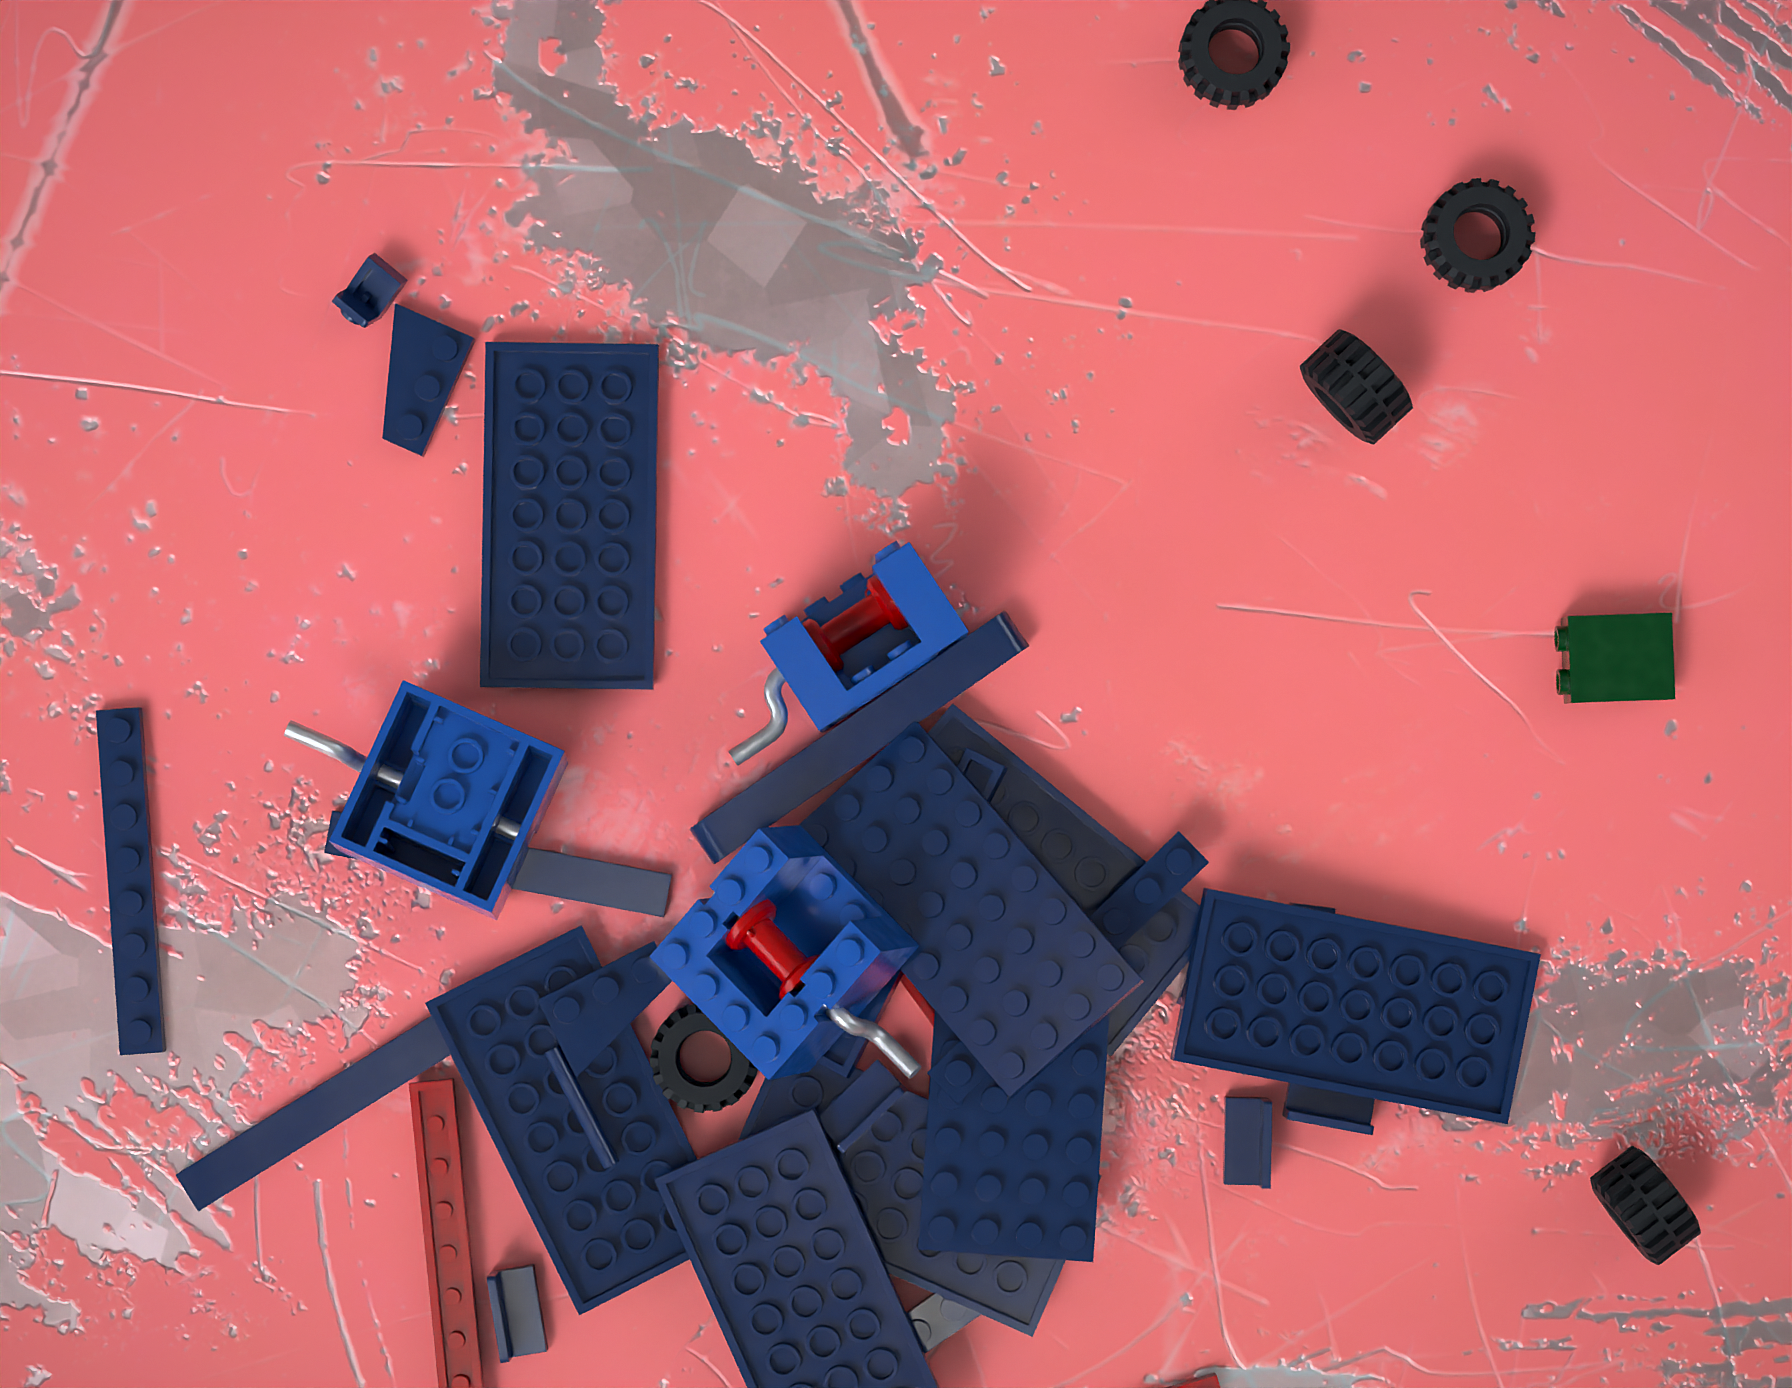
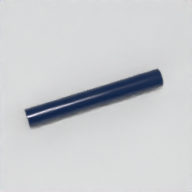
M558 1045L545 1052L544 1055L601 1165L606 1169L618 1163L619 1159L560 1046Z

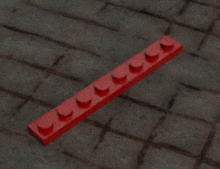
M454 1078L409 1083L438 1387L484 1388Z

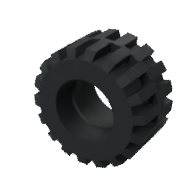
M1209 0L1205 2L1202 9H1197L1191 16L1180 41L1178 50L1180 58L1178 63L1180 70H1183L1185 74L1184 82L1187 87L1192 85L1195 89L1194 95L1200 100L1205 97L1210 100L1209 105L1218 108L1219 104L1227 105V110H1236L1239 105H1244L1245 108L1253 106L1257 100L1266 98L1272 89L1276 87L1288 64L1287 58L1290 53V42L1286 40L1288 35L1286 25H1280L1278 21L1280 15L1275 9L1270 12L1265 8L1267 2L1263 0H1258L1257 3L1251 0ZM1224 30H1238L1247 34L1258 48L1259 59L1256 66L1251 71L1243 74H1230L1219 69L1212 61L1208 50L1213 36Z
M1481 178L1471 179L1468 183H1463L1462 181L1454 185L1450 190L1445 191L1431 206L1421 227V230L1424 232L1423 237L1420 239L1421 249L1425 248L1426 255L1423 258L1427 266L1432 264L1436 270L1433 275L1438 280L1443 277L1449 281L1447 286L1455 290L1458 287L1465 288V292L1474 293L1477 290L1485 292L1494 289L1498 285L1501 286L1523 268L1522 265L1529 259L1532 250H1530L1531 244L1535 242L1536 232H1531V226L1535 222L1533 214L1527 215L1525 211L1528 204L1524 198L1518 200L1513 195L1516 190L1509 185L1504 189L1498 186L1500 181L1490 179L1488 182H1481ZM1477 212L1488 216L1495 222L1500 231L1501 244L1498 252L1493 257L1486 260H1478L1467 256L1459 249L1454 238V225L1463 214Z
M1337 330L1300 365L1303 379L1315 397L1341 425L1364 442L1372 445L1377 443L1413 409L1407 389L1390 367L1367 344L1344 330Z
M687 1004L672 1013L661 1024L652 1041L650 1067H652L654 1072V1081L656 1085L659 1084L662 1088V1094L668 1100L671 1098L677 1103L676 1106L683 1109L690 1108L694 1112L704 1113V1111L713 1110V1112H716L726 1106H732L747 1093L757 1075L758 1069L695 1004ZM711 1031L723 1037L729 1045L731 1063L726 1073L719 1079L711 1082H700L688 1076L683 1070L680 1063V1050L684 1041L693 1033Z
M1634 1146L1629 1147L1590 1177L1592 1189L1603 1207L1631 1243L1650 1262L1656 1265L1662 1264L1701 1234L1699 1222L1689 1205L1661 1169L1642 1150Z

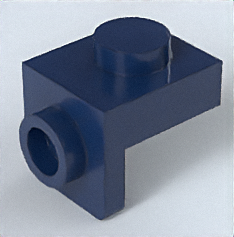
M373 253L367 257L347 288L337 293L332 302L341 309V314L348 321L366 328L383 317L408 280L380 256Z

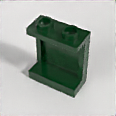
M1672 613L1566 616L1561 618V626H1555L1556 652H1562V669H1557L1556 690L1558 695H1563L1564 704L1675 699Z

